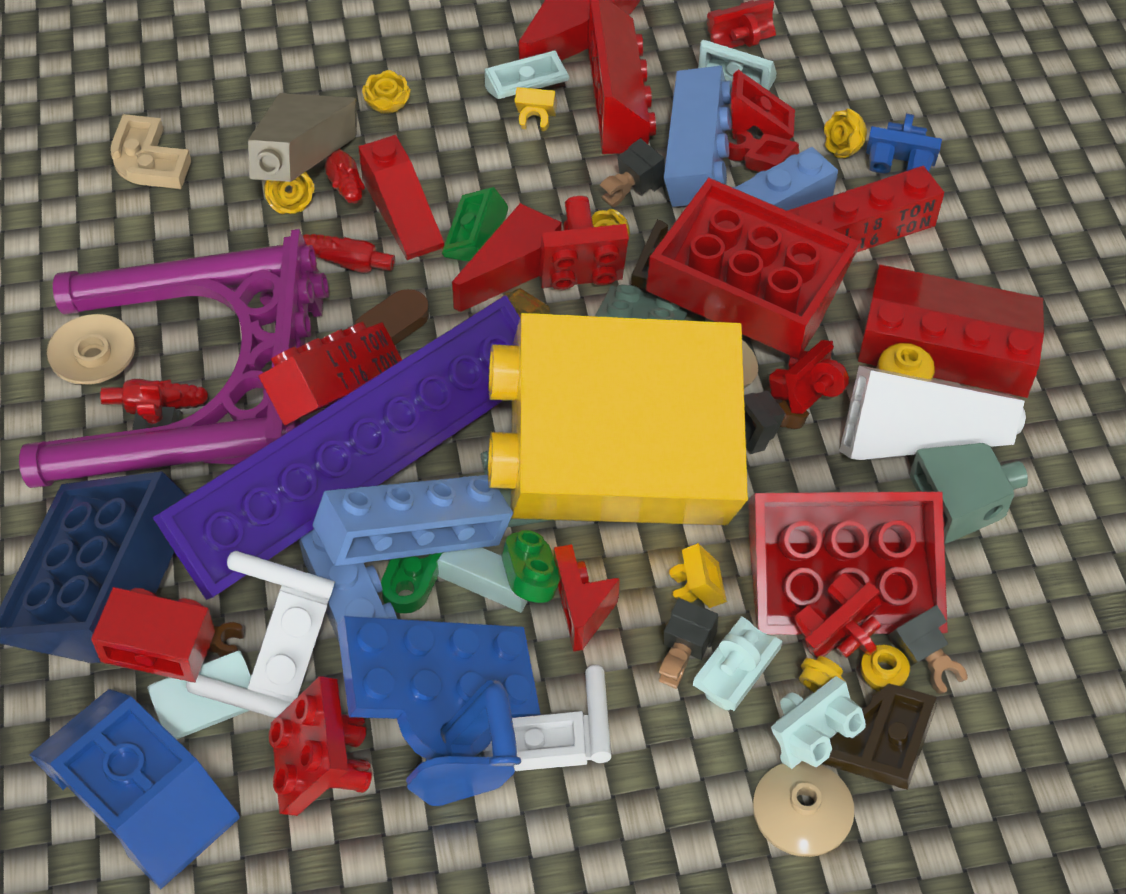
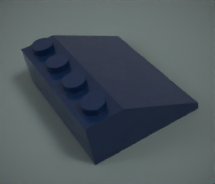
M163 471L61 484L0 606V644L87 663H102L91 638L113 587L129 591L133 588H141L156 594L161 580L169 567L174 550L152 517L187 495Z

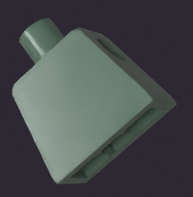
M985 443L919 449L916 452L909 475L917 492H943L944 544L1002 520L1007 515L1014 497V490L1026 487L1028 484L1027 471L1021 461L1000 465L991 447Z

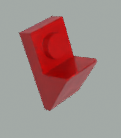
M739 69L733 73L731 93L733 139H736V132L738 130L747 131L754 125L764 134H770L787 140L794 137L795 109Z
M570 544L554 547V561L560 576L557 589L572 649L575 652L585 648L616 606L619 598L620 579L612 578L589 582L586 564L584 561H576L573 545Z

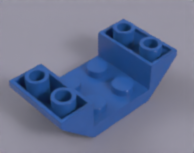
M108 689L29 754L33 761L62 790L68 787L120 840L127 856L160 890L240 819L238 812L199 761L133 697L124 693Z

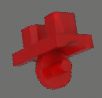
M751 0L732 8L708 12L707 26L711 42L729 48L744 44L748 47L758 45L762 39L776 36L772 17L774 1Z
M821 340L810 351H803L799 359L790 356L789 370L776 369L770 374L769 382L773 398L789 400L791 413L804 414L822 395L836 397L846 390L849 384L848 373L844 365L831 360V352L834 348L833 341Z
M845 572L827 589L828 594L840 606L837 611L828 618L814 603H811L794 618L796 625L805 637L809 652L816 659L818 656L825 657L839 643L841 644L837 647V650L845 658L850 656L857 648H860L868 656L877 650L870 637L882 626L873 616L868 620L866 619L882 606V602L878 598L880 591L870 581L863 586L858 580Z

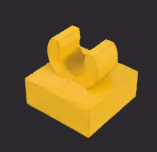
M517 87L515 104L518 113H520L519 123L521 128L526 129L528 118L537 115L541 118V131H546L549 127L548 116L556 117L557 97L555 91Z
M699 543L682 549L684 564L672 567L669 570V575L678 583L687 580V583L684 587L673 591V596L676 599L681 598L690 603L699 598L709 608L727 602L719 562Z

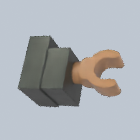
M640 138L617 157L619 174L607 177L601 182L600 186L607 191L602 196V199L611 207L619 205L630 192L631 187L635 188L640 194H643L650 188L655 192L665 184L664 157Z
M681 598L677 599L671 612V618L664 630V645L671 647L660 667L659 674L661 676L659 682L677 689L688 664L689 656L702 660L707 647H711L716 636L718 613Z
M936 605L898 627L888 636L894 646L907 657L910 667L926 659L928 668L931 671L930 683L932 688L938 694H943L947 692V687L941 679L944 670L953 672L959 682L967 680L968 675L960 663L952 661L941 649L948 645V642L939 630V627L945 624L947 620Z

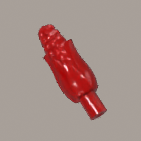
M339 148L327 157L325 163L326 175L332 182V187L337 188L339 194L348 203L356 204L362 198V190L365 189V185L359 176L355 160Z
M322 234L303 235L306 245L313 246L317 258L337 263L340 267L359 273H369L373 267L388 271L393 270L395 255L376 251V246L368 241L348 237L324 236Z
M140 378L125 381L123 387H102L100 392L102 405H124L125 411L131 414L136 413V403H142L140 385H159L162 395V407H175V409L188 406L195 407L204 404L208 399V392L204 387L179 383L172 384L171 379L165 381H150Z

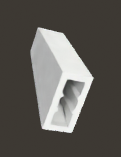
M859 365L839 451L851 459L865 460L915 455L917 450L923 448L985 443L990 447L1014 445L1016 435L1022 431L1025 424L1026 413L1023 408L1025 401L1007 394Z

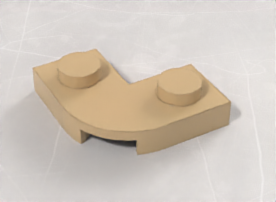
M123 114L111 143V155L118 174L129 182L147 186L182 189L191 163L190 152L188 149L159 147L158 143L163 132L161 118Z

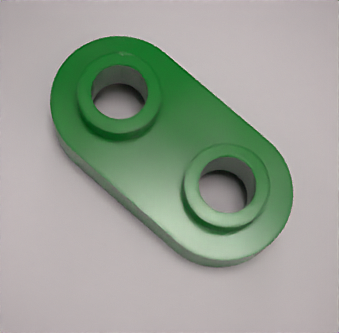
M522 530L510 534L506 538L501 557L511 590L520 598L530 602L545 603L551 601L555 596L560 576L549 544L540 534L531 530Z
M442 553L429 554L426 558L411 556L390 559L381 579L384 603L390 602L394 611L402 614L412 613L422 608L427 602L438 577L437 561ZM403 590H410L413 592L412 594L407 596L398 595Z

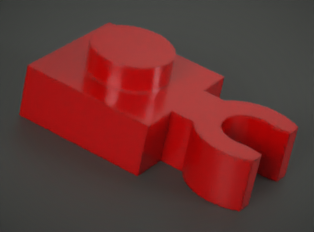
M738 130L736 132L737 144L729 142V157L727 158L733 161L745 160L746 168L757 172L767 171L784 162L789 156L799 154V143L766 133L760 139H755L750 132Z

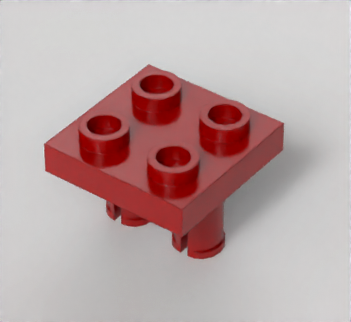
M573 196L565 201L567 220L563 223V230L542 233L539 270L541 288L553 287L554 289L564 290L578 284L594 283L596 285H608L616 280H623L629 241L626 224L594 227L588 197Z
M319 676L271 722L269 743L274 751L275 772L273 788L278 794L279 814L298 816L329 788L354 790L355 792L363 793L370 786L372 772H367L371 768L369 761L347 759L345 746L349 745L357 748L363 743L366 727H362V725L365 723L364 718L349 717V715L341 713L338 680L335 678Z

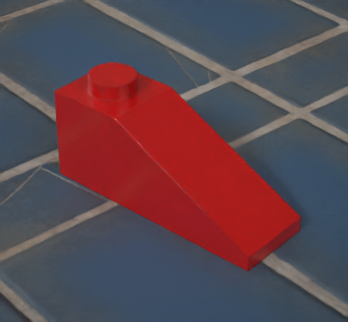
M392 135L358 146L362 181L406 260L443 249V238L417 174L397 136Z
M520 203L452 281L454 309L462 312L538 277L542 233L562 231V222Z

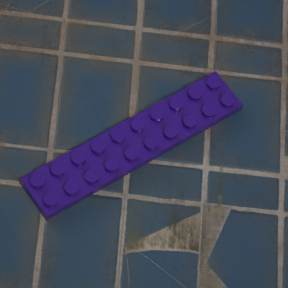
M505 295L152 517L206 600L213 598L246 575L228 568L227 558L233 551L269 560L314 529L313 522L324 491L378 486L502 402L503 400L489 399V363L492 344L513 345L520 317L508 297Z

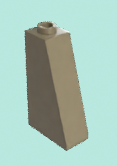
M279 93L248 139L250 179L291 182L334 151L353 140L357 135L356 98Z

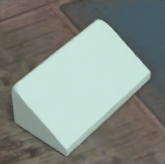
M701 41L698 68L722 65L725 80H731L732 82L733 73L739 69L765 89L770 90L777 74L774 61L710 41Z
M555 50L485 69V87L497 99L516 95L517 87L538 89L569 80V75Z
M484 548L444 552L437 561L438 577L520 613L528 602L511 590L501 555Z
M236 651L202 664L199 675L246 689L251 678L241 651ZM168 677L147 687L160 724L176 740L250 711L189 693L186 688L187 681Z

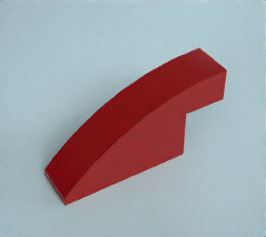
M545 0L519 40V60L555 50L560 60L563 61L588 48L589 0ZM641 0L610 1L630 15Z

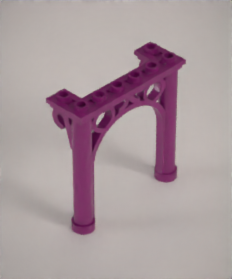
M300 229L291 230V236L284 237L283 245L79 274L77 271L57 273L53 279V296L57 308L64 315L80 313L86 310L178 297H207L225 304L238 316L242 333L241 349L236 366L224 387L208 404L185 419L153 428L24 444L19 454V467L25 484L29 488L51 486L57 480L197 462L238 464L300 425L301 422L298 419L284 426L258 375L263 373L261 371L262 368L271 361V358L296 346L298 348L305 344V338L311 336V321L308 312L311 311L314 317L322 316L323 298H328L329 296L327 277L324 273H319L316 267L317 262L314 248L312 245H306ZM260 292V302L264 306L260 308L248 307L251 299ZM276 321L275 333L263 330L262 326ZM255 388L264 389L263 399L256 407L249 410H241L235 406L246 392ZM226 414H229L233 420L217 423Z

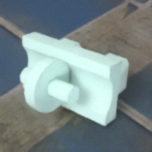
M741 616L695 676L693 686L703 691L708 700L722 709L735 711L779 652L783 641L775 636L761 632L749 620Z
M835 676L805 699L793 692L784 696L780 701L784 715L771 726V729L781 747L780 759L783 764L793 769L801 761H804L817 768L830 756L832 751L831 737L836 733H840L845 737L854 738L865 729L866 723L862 708L850 699L846 682Z

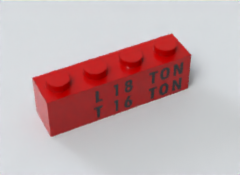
M923 165L787 211L859 241L860 245L857 252L936 226L945 192Z
M364 321L344 331L340 329L322 339L316 338L298 348L295 346L271 358L274 367L258 375L285 426L330 406L401 361L402 358L383 322L367 328Z

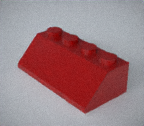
M589 0L588 54L602 154H620L629 149V146L640 138L649 145V136L656 135L655 112H648V109H651L652 106L650 85L644 86V82H647L646 59H640L643 56L642 34H636L633 18L610 0Z

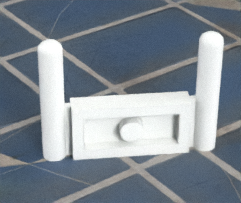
M233 551L227 558V566L230 570L281 585L248 688L246 689L202 675H198L196 683L187 681L186 688L189 693L276 718L298 697L335 581L239 551Z
M591 665L585 671L588 715H583V712L579 711L512 718L517 757H520L522 761L521 764L514 765L515 771L586 765L587 760L605 763L611 759L605 673L601 666ZM492 741L477 757H493Z

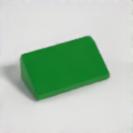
M495 187L461 196L442 251V255L445 258L469 262L505 221L508 205Z

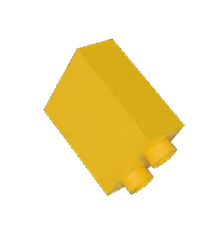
M521 313L513 345L492 344L489 363V399L512 401L511 433H490L489 488L511 489V510L513 511L511 518L728 525L748 501L741 323Z

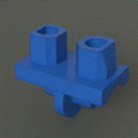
M906 113L904 124L888 122L887 129L871 126L866 154H869V170L884 174L889 173L893 159L908 161L906 171L924 165L929 172L931 166L936 164L942 139L926 136L927 128L912 126L914 114Z

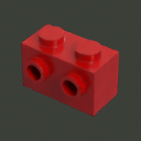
M113 587L91 640L102 663L196 683L215 629L209 608L204 607L195 600L181 598L175 601L157 597L154 593L141 588H133L129 591Z

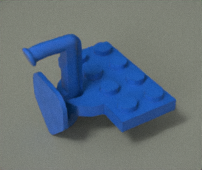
M344 616L337 628L349 717L397 719L403 738L415 753L426 759L406 778L407 788L431 806H441L498 789L515 773L514 765H519L522 761L520 757H517L512 718L541 715L524 627ZM492 741L493 757H477Z

